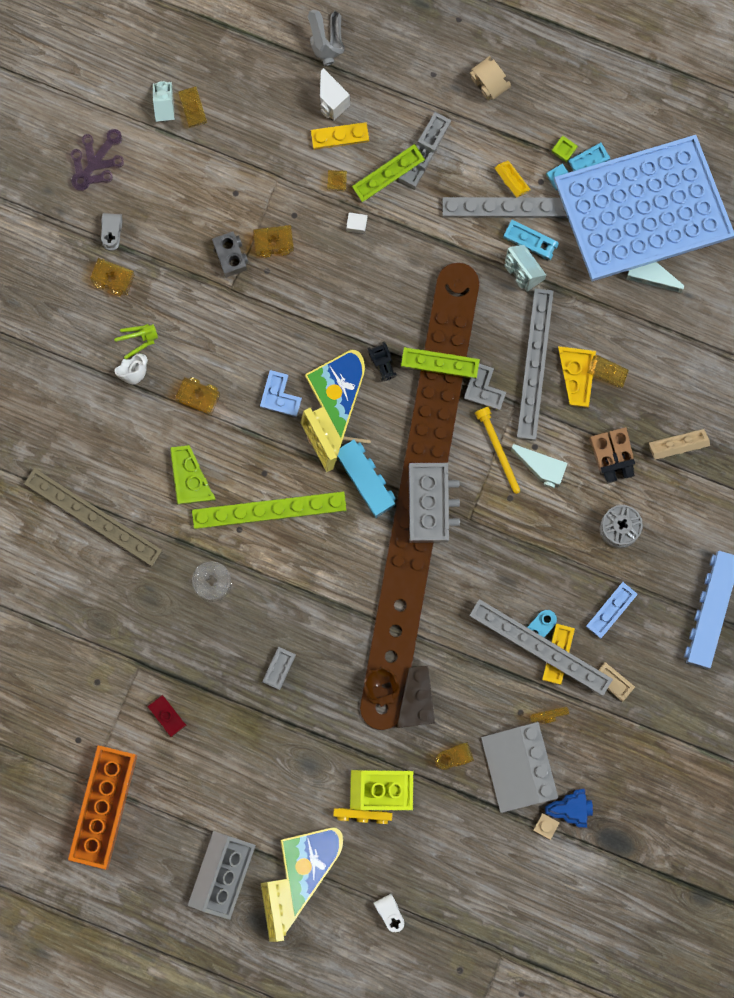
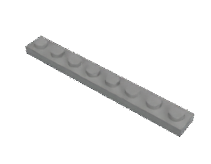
M443 197V218H568L561 198Z
M534 289L517 431L518 439L536 441L554 292L552 290Z
M480 599L469 615L471 618L602 696L613 680L611 677Z

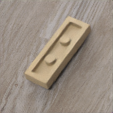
M704 429L649 443L654 460L710 446L709 438Z

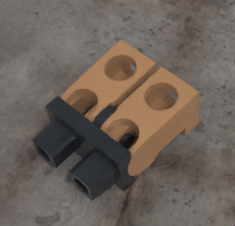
M626 427L589 438L600 475L604 476L607 484L617 481L615 471L622 470L624 479L635 476L633 467L635 460Z

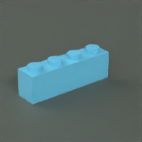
M352 440L340 448L337 458L369 509L377 518L395 506L394 501L396 498L391 490L387 491L384 487L386 482L381 474L377 475L374 468L376 466L371 458L367 459L363 454L366 451L362 444Z

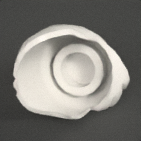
M136 354L132 359H123L121 365L116 367L114 372L118 378L126 383L138 384L146 374L148 359L144 354Z

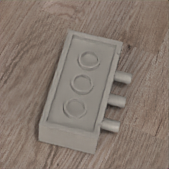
M409 463L410 543L448 542L449 526H460L459 518H449V507H459L460 500L449 499L448 488H459L460 483L459 480H448V463Z

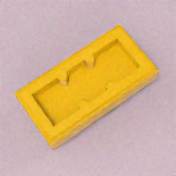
M509 161L500 163L494 168L516 198L527 194L531 190Z

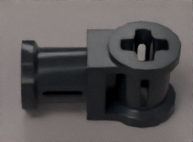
M384 341L381 345L374 348H367L372 363L376 369H379L382 377L381 382L395 378L397 373L393 371L391 366V355L386 342Z

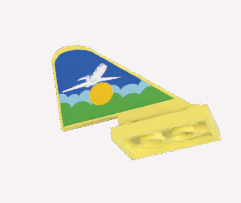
M350 350L305 374L322 408L312 411L311 408L304 410L301 425L326 472L334 469L365 372L364 359L361 353L356 350Z
M329 828L280 840L286 879L261 883L269 942L284 941L287 931L340 855L343 846V836L339 829Z

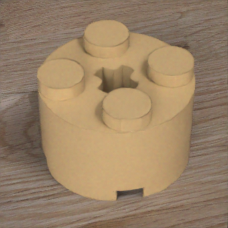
M491 56L471 69V79L476 86L481 85L482 94L488 101L490 99L494 100L511 87L510 82L504 80L506 75L495 60L491 59Z

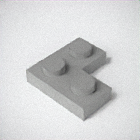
M479 364L477 379H470L464 400L498 411L501 410L506 392L488 386L494 368Z

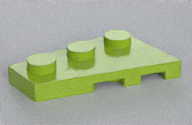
M190 445L170 447L177 505L215 501V496L208 486V482L199 467Z

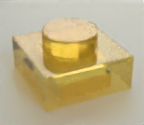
M328 170L327 190L346 191L347 171Z

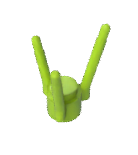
M154 324L120 329V332H140L117 337L114 339L115 342L141 336L143 341L147 340L146 343L125 355L124 359H128L147 346L155 344L154 340L158 339Z

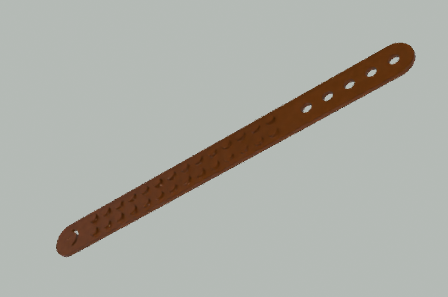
M449 264L438 275L425 351L467 357L479 291L478 275L467 264ZM448 285L449 289L456 294L463 293L466 289H469V292L464 296L456 297L449 294L445 286ZM420 371L366 671L367 675L370 669L377 670L380 666L390 669L397 677L400 692L394 699L393 704H387L388 711L385 714H379L376 711L377 704L369 701L364 688L360 705L363 720L370 727L377 730H387L394 727L399 718L408 668L412 667L433 543H410L409 463H448L463 377ZM399 599L404 600L407 605L406 609L402 612L397 611L394 607V603ZM393 625L401 627L402 634L399 637H393L390 634V628ZM388 651L396 652L397 660L395 662L389 663L386 661L385 654ZM378 686L373 688V693L376 698H381L392 694L393 689L392 686L388 689Z

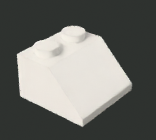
M323 68L321 70L320 82L321 112L325 117H331L334 121L350 106V95Z

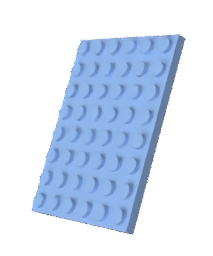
M696 135L554 177L555 185L591 281L734 238V230Z

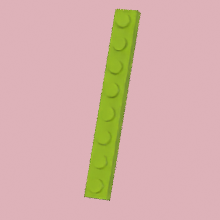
M336 492L192 510L194 529L345 512L347 510L345 493Z

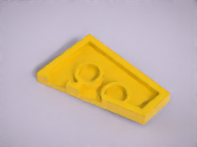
M558 346L570 406L589 408L596 351Z

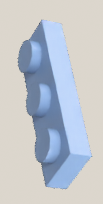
M622 582L586 627L601 639L637 596V593Z

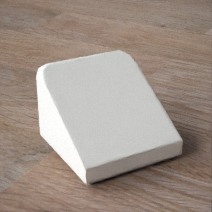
M349 213L346 231L365 234L368 215Z

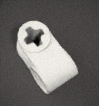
M392 894L374 902L387 928L391 932H400L404 928L405 922ZM393 918H395V920L401 921V923L398 924V929L390 926V924L393 923Z

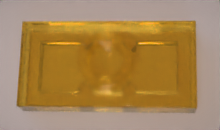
M196 86L178 91L189 128L207 123Z
M594 355L588 373L622 388L629 370L603 357Z
M568 707L531 714L529 720L530 723L543 720L545 724L556 722L557 717L569 715Z

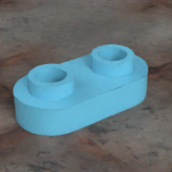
M543 610L527 628L532 631L535 630L540 636L545 637L555 626L557 617L553 611ZM545 616L551 618L549 623L544 622Z

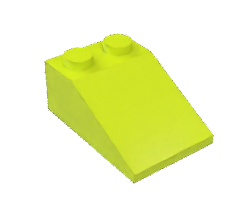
M351 770L350 809L413 810V771Z

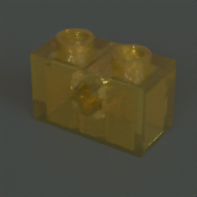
M291 225L253 229L257 256L267 258L271 257L272 254L279 253V255L284 256L294 252ZM272 239L276 240L275 246H272Z
M98 258L90 280L93 286L98 289L104 290V288H107L114 295L121 296L123 294L127 296L135 273L130 269ZM114 275L116 280H111L110 282L108 277L112 278Z
M184 377L175 397L176 401L212 416L220 398V392L217 391L218 388L210 384L204 386L200 384V380L193 377L189 379ZM201 391L203 397L199 396L198 399H196L195 393H199Z

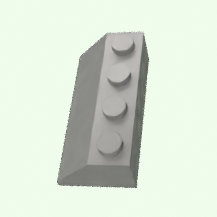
M213 831L188 906L230 920L256 845Z

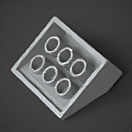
M539 722L481 737L500 813L558 799Z

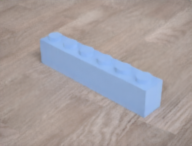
M718 551L716 555L713 554L711 557L710 566H712L711 573H707L704 583L707 584L706 592L702 591L699 601L702 603L701 610L697 609L694 621H697L696 628H692L689 639L692 640L691 646H687L684 658H687V664L704 669L711 668L734 585V555Z

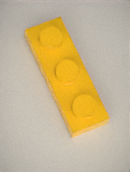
M367 122L311 130L313 150L369 142Z
M556 624L552 643L569 652L575 628ZM546 662L542 680L561 685L564 673Z
M334 808L333 816L337 817L339 821H349V818H357V822L368 823V819H374L378 824H388V821H392V812Z

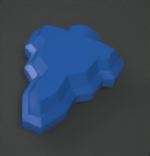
M585 789L574 790L573 794L565 795L562 801H554L545 806V814L554 818H563L567 823H574L576 827L587 828L588 816H593L592 800H587Z

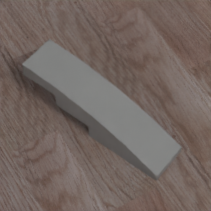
M434 112L417 142V147L425 161L401 176L398 180L399 182L415 190L451 123L450 119Z

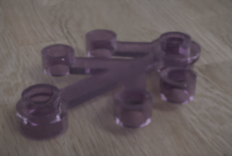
M111 129L108 131L106 142L95 156L93 137L90 134H85L82 137L88 166L84 171L81 163L83 158L82 152L79 149L72 150L71 158L74 160L76 174L73 175L71 183L76 190L84 191L92 183H109L113 180V175L109 170L103 171L101 175L90 176L94 170L110 167L120 168L124 165L123 157L120 155L114 156L113 159L101 161L113 145L121 143L122 135L119 130ZM113 133H116L117 138L112 139L111 135ZM86 138H91V142L85 143L84 141ZM75 153H80L78 158L73 157ZM121 159L122 161L120 164H115V160ZM110 174V178L104 179V175ZM79 178L84 179V182L81 184H79L77 181Z

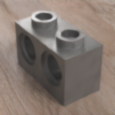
M234 231L212 239L226 278L247 270L246 264H249L246 254H242L239 247H242L239 235L235 237ZM225 242L233 243L230 249H225L223 245ZM232 259H238L240 261V263L237 266H231L229 264Z

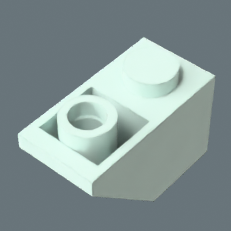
M160 81L153 84V105L156 122L175 120L172 82Z

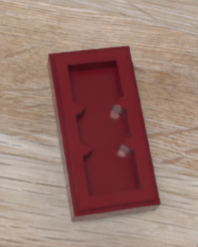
M164 695L147 706L170 737H173L187 726Z

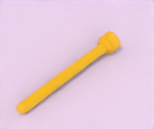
M489 407L480 409L475 412L477 420L480 419V422H483L512 491L518 494L520 487L490 421L492 413Z

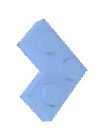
M270 370L260 408L297 417L302 398L284 393L289 377L287 374Z

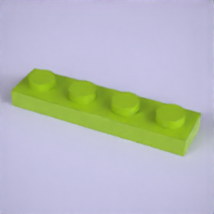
M414 144L352 187L361 201L364 202L424 162L425 158L416 144Z
M404 347L401 367L477 379L480 359Z

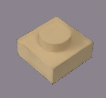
M542 813L533 831L551 840L559 822Z

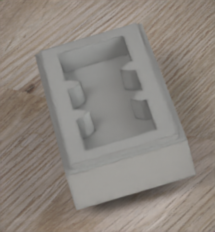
M278 647L262 682L280 690L296 654Z

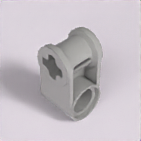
M103 213L101 240L106 250L114 251L120 244L122 214Z

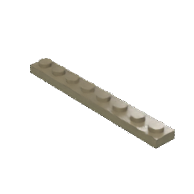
M34 468L25 481L24 485L150 566H154L163 552L162 549Z

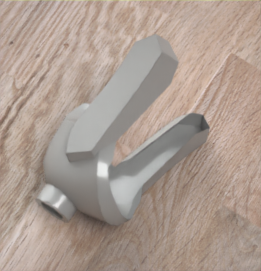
M311 10L307 17L313 34L310 37L312 50L316 57L323 61L324 66L334 64V58L344 53L345 50L341 39V15L336 11L331 14L329 42L325 38L321 13L317 10Z

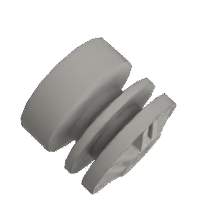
M616 505L609 509L602 518L599 527L600 535L603 541L610 547L617 549L627 548L640 536L643 528L642 518L633 507ZM623 521L626 528L620 530L619 524Z

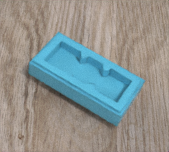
M599 143L568 160V163L572 170L576 171L609 161L611 158L602 143Z

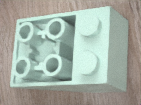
M525 245L508 248L505 268L510 274L513 273L517 278L515 281L521 289L524 288L527 292L545 280V272Z

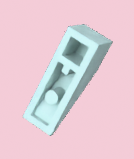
M657 262L628 271L627 280L682 293L684 285Z
M513 444L511 451L540 481L544 482L545 486L550 488L560 486L567 466L566 462Z

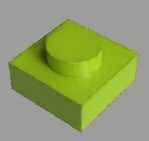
M562 135L551 152L567 163L578 146Z

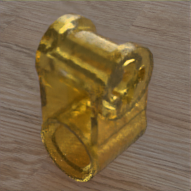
M468 742L440 752L435 759L436 766L442 770L474 761ZM443 755L445 758H449L447 765L440 763Z

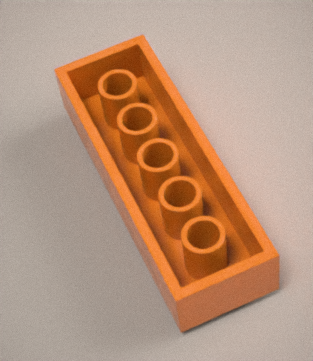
M100 745L97 746L68 858L69 861L105 870L109 869L138 755Z

